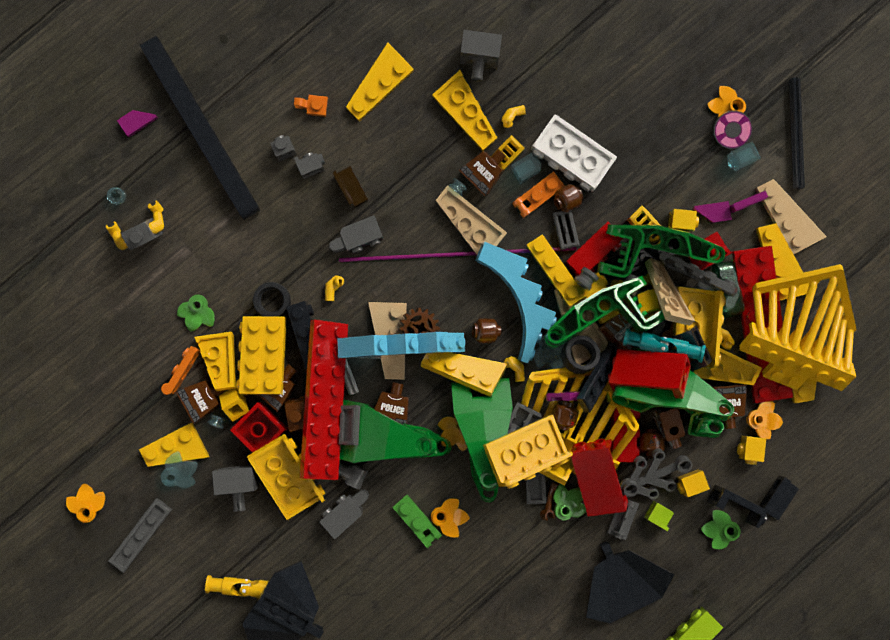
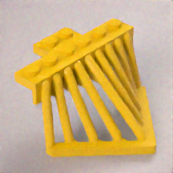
M840 264L759 282L753 286L756 323L751 322L749 324L750 333L739 345L740 351L770 362L762 371L763 377L795 390L810 378L843 391L856 378L852 363L853 336L857 330L843 266ZM829 279L810 330L802 338L817 285L821 280ZM809 283L796 329L790 334L797 288L799 285ZM789 288L783 325L780 331L777 332V293L780 289ZM769 292V326L766 328L761 294ZM823 318H824V321H823V324H822L820 333H819V335H818V338L815 340V337H816V335H817V332H818V330H819V327H820V325H821V322H822V320H823ZM829 329H830V333H829V337H828V340H827V344L824 346L825 340H826V338H827V335H828V332H829ZM844 340H845L844 358H842L843 347H844Z
M566 367L531 372L521 404L528 407L534 384L542 382L533 410L540 413L551 381L559 380L554 393L563 392L568 378L576 377L569 392L578 391L585 376L590 375L593 369L585 374H575ZM607 382L592 411L587 414L575 439L571 438L575 427L570 428L569 431L565 430L564 433L560 432L567 451H571L576 443L583 442L608 393L611 401L587 443L594 442L600 437L614 410L617 408L620 416L605 440L611 439L613 442L624 423L628 428L627 433L611 453L615 469H617L620 462L616 461V459L636 434L639 424L629 408L613 402V390ZM550 401L544 417L552 415L554 406L559 401ZM579 403L576 407L579 410L576 425L583 412V409L581 408ZM568 457L569 461L560 465L556 463L552 465L551 470L541 474L565 486L570 473H576L572 459Z

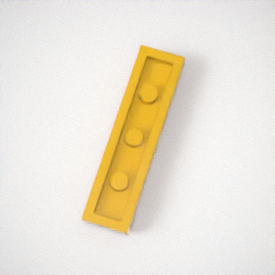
M543 234L527 244V248L569 308L586 298L584 292L574 281V278Z

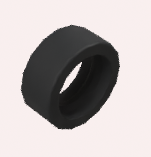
M267 282L260 285L255 291L253 305L256 311L263 317H282L287 313L286 307L291 305V296L288 290L281 284ZM272 289L279 291L283 296L282 307L275 312L266 311L261 304L262 295Z
M578 335L572 337L563 346L561 360L570 372L585 374L599 363L600 349L592 338ZM574 345H582L589 351L591 360L587 365H580L572 359L570 350Z

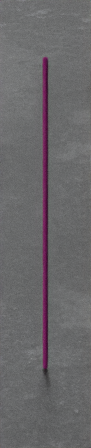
M557 247V248H553V250H554V251H573V250H577V247H572V248H570V249L567 248V249H564V250H560V247ZM529 249L507 250L511 253H531ZM455 252L339 258V262L476 255V253Z

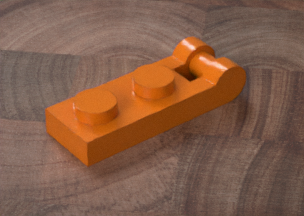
M553 171L521 197L517 198L512 205L519 209L520 215L524 219L553 197L555 192L565 185ZM526 200L531 205L528 208L523 203Z
M194 346L186 348L182 354L183 360L180 365L177 364L172 370L171 374L173 376L169 383H165L161 387L164 394L176 393L198 358L200 349Z

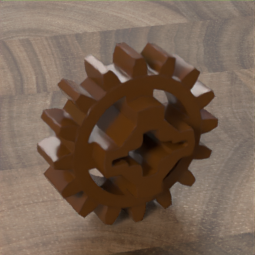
M417 308L416 313L411 309L409 314H403L405 320H399L402 327H399L398 330L402 331L403 334H408L407 329H409L411 334L436 332V330H440V327L435 325L439 320H433L435 314L428 315V309H424L422 312L421 308ZM419 316L417 321H410L413 317ZM420 325L422 332H418L415 326Z

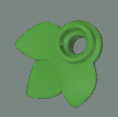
M194 295L188 302H184L178 307L177 316L185 318V324L189 331H195L202 323L209 327L213 326L215 315L213 310L208 307V302L204 296ZM196 301L200 303V308L195 306Z
M562 484L557 486L553 496L556 503L554 509L556 517L560 520H568L571 517L578 518L582 516L586 508L581 503L583 498L580 487L568 491ZM564 507L567 508L566 514H563L562 512Z
M713 510V521H709L701 527V531L713 539V549L726 548L729 542L738 539L741 533L738 524L732 522L730 516L720 510ZM730 527L733 529L732 534L727 533V529Z

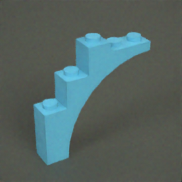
M483 242L475 261L496 273L510 288L516 299L523 329L522 345L518 360L528 363L529 360L532 361L534 358L536 342L539 343L543 334L541 329L549 330L555 324L557 319L555 317L556 312L535 304L542 296V286L521 277V275H525L528 269V264H526L528 259Z
M429 332L337 338L338 358L465 352L464 333Z

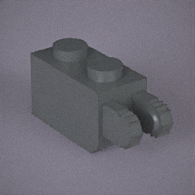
M373 215L343 227L340 231L341 237L334 239V241L332 240L329 243V248L335 253L347 250L348 253L356 254L363 251V247L367 245L373 247L380 244V240L384 238L375 216Z
M361 489L354 496L351 494L347 497L342 495L336 501L337 506L334 509L329 507L321 514L323 518L319 522L334 539L363 514L361 505L369 498L368 491Z

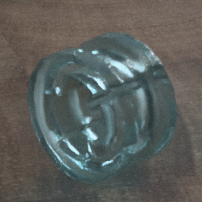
M455 178L453 179V184L448 185L460 196L463 195V191L467 190L466 186Z
M112 187L107 192L108 201L116 205L124 203L127 198L126 192L118 187ZM116 191L121 195L120 199L117 198V201L113 198V193L116 194Z
M210 414L211 419L207 423L223 429V423L227 419Z

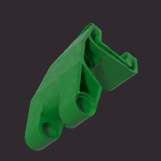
M608 224L606 234L628 239L627 242L622 241L621 244L626 247V250L620 249L619 252L621 255H624V258L618 257L617 260L619 263H622V266L599 262L597 272L620 278L628 277L632 272L640 250L643 248L666 251L710 263H720L723 261L725 251L722 247L686 231L659 225ZM652 234L659 236V242L655 245L649 243V237ZM673 238H676L679 242L676 249H670L668 246L669 241ZM632 240H635V244H634V248H633L631 260H630L629 266H627L626 264H627V260H628V256H629V252H630ZM714 249L715 253L710 257V251Z
M640 276L601 289L577 305H574L548 330L544 343L550 349L558 348L572 337H575L576 334L613 311H619L637 332L650 330L664 321L665 317L661 310L646 320L644 316L647 312L643 311L641 313L639 310L643 307L641 303L635 304L638 300L637 297L631 298L630 295L647 285L644 278ZM606 301L609 304V309L606 311L602 310L599 307V303ZM583 312H590L593 319L585 321L582 317ZM550 335H556L558 341L552 340Z
M632 348V350L646 351L638 348ZM689 371L683 399L675 398L672 390L616 385L612 395L613 402L637 412H644L653 407L685 410L691 414L688 434L698 437H719L724 430V425L721 421L729 420L734 413L732 403L692 371ZM719 407H726L729 410V414H722L719 411ZM709 425H716L719 428V431H711Z
M509 378L500 379L491 397H472L471 388L457 382H451L454 417L470 453L469 462L473 480L480 498L484 502H493L497 497L499 485L483 445L508 434L513 410ZM493 490L494 495L489 498L485 497L483 491Z
M343 399V405L360 406L358 445H340V460L358 463L395 458H427L448 455L452 449L448 439L425 427L410 424L402 425L371 408L369 404ZM441 441L446 445V449L442 453L438 450V444Z

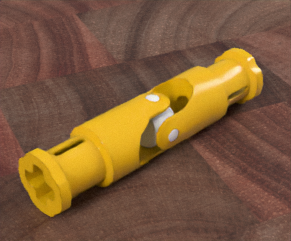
M208 575L205 583V592H221L222 595L259 598L269 581H251L249 579L224 577L222 579L212 578L211 575ZM242 583L240 591L235 588V584Z

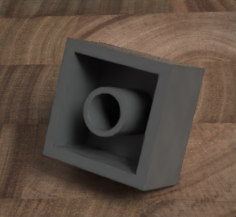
M464 30L460 64L473 66L471 80L483 81L484 67L497 69L502 35Z
M252 465L225 467L212 471L214 495L232 494L233 512L238 510L245 511L244 493L255 491L261 487L260 478Z

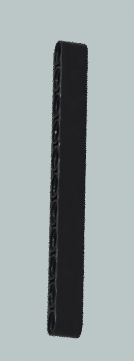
M154 36L140 44L141 49L243 220L261 211L159 38Z

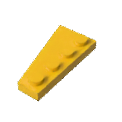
M387 43L347 104L346 109L360 122L412 74L414 69Z
M459 70L433 93L432 97L473 142L484 151L497 140V136L483 114L461 70Z
M777 223L756 228L760 246H772L776 278L803 273ZM809 283L799 285L796 297L807 293ZM789 288L778 291L780 301L788 298Z
M426 353L421 362V367L491 397L507 368V364L456 353Z

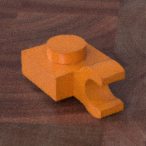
M309 95L308 100L294 98L295 108L307 109V115L326 117L328 97Z

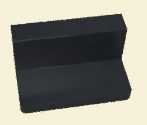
M783 476L777 477L759 505L767 510V514L776 520L781 518L799 490L798 487L791 483L792 481Z

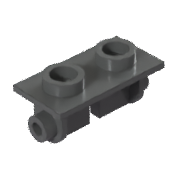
M628 499L626 512L614 514L607 533L626 540L639 503Z

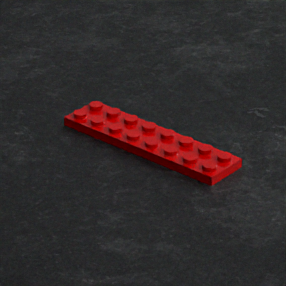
M772 246L732 251L744 339L750 333L749 324L751 322L756 323L753 286L759 282L777 279ZM769 292L761 294L766 328L769 326ZM779 292L777 293V332L780 331L783 325ZM746 353L747 361L762 367L755 384L751 385L753 403L793 398L792 388L763 377L762 371L770 362Z
M315 319L310 321L300 478L338 480L340 413L344 399L346 358H338L337 338L348 337V324Z

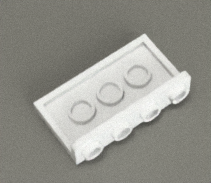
M556 114L531 147L534 156L547 160L550 167L555 170L560 169L564 172L566 178L571 181L576 180L580 183L579 186L587 192L589 190L593 192L617 158V156Z

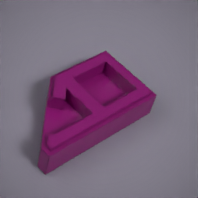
M132 110L118 119L117 122L126 135L131 137L158 119L155 114Z
M763 191L730 205L731 213L767 199V192Z
M729 201L693 207L694 211H697L710 223L732 220Z
M581 391L546 393V400L574 401L577 400Z

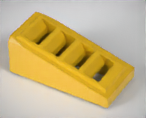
M512 135L498 148L502 152L505 149L511 157L509 158L506 155L504 158L506 163L501 162L499 165L505 170L524 152L525 148ZM510 143L517 149L516 152L508 146Z
M642 205L627 219L631 225H642L648 220L649 223L647 225L661 226ZM642 214L644 217L637 222L636 219ZM657 235L654 239L650 236L649 243L658 240L659 236Z

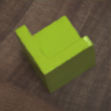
M653 501L644 517L668 531L669 527L667 525L674 513Z

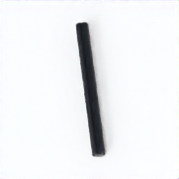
M794 77L789 80L793 188L800 190L805 188L801 79Z

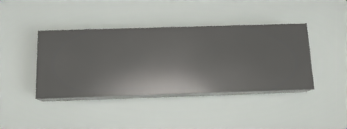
M156 498L108 562L121 572H126L173 509Z

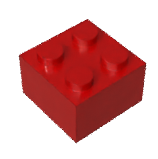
M257 402L230 431L250 451L255 452L282 436L289 428L263 402Z

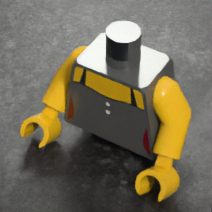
M157 200L154 206L148 204V208L153 213L152 218L120 233L121 230L115 221L112 227L106 225L107 231L120 250L129 248L131 251L163 234V207Z

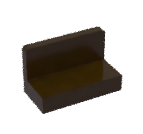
M351 166L338 173L336 170L332 172L352 209L368 201Z

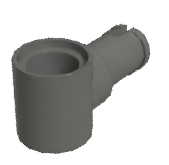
M339 463V476L343 477L342 479L345 480L347 485L361 489L368 471L356 465L346 466Z

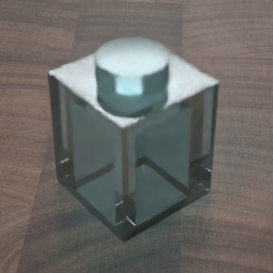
M753 141L727 155L728 164L732 169L734 168L735 172L761 159Z
M530 153L512 164L511 170L519 183L522 184L539 174L542 164L537 156L534 157Z

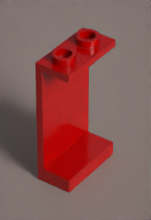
M618 349L616 357H613L612 360L613 369L612 373L608 375V384L613 392L616 385L672 390L675 398L683 399L691 363L687 354Z
M597 439L589 443L578 442L571 449L573 453L571 456L588 516L626 512L627 495H622L610 451L611 439Z

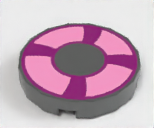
M736 110L727 111L716 119L713 126V135L722 147L736 149L749 141L752 135V123L750 118L742 112Z

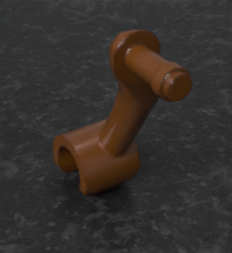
M558 482L551 483L545 509L540 512V517L544 521L548 520L547 514L550 518H555V513L551 510L554 492L560 484Z

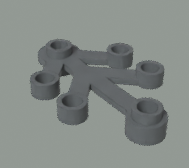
M657 448L652 451L653 459L645 475L639 478L642 469L647 466V461L643 456H637L634 459L635 467L630 477L620 483L622 494L632 497L638 493L654 500L659 496L657 488L654 486L645 488L642 485L648 483L672 492L677 488L675 481L671 478L663 480L660 477L676 470L681 473H687L692 469L693 464L687 456L680 455L674 463L657 470L660 462L665 458L663 450Z

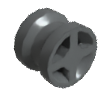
M583 267L581 274L576 276L574 281L585 290L590 291L593 282H597L599 278L591 270Z

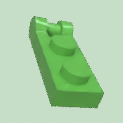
M408 494L392 507L426 548H429L436 538L439 539L442 536L440 531ZM428 528L431 533L426 537L423 532Z

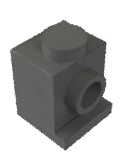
M278 136L270 143L279 162L297 155L288 136Z
M307 153L300 160L298 157L294 158L303 179L325 171L323 165L326 163L321 153Z

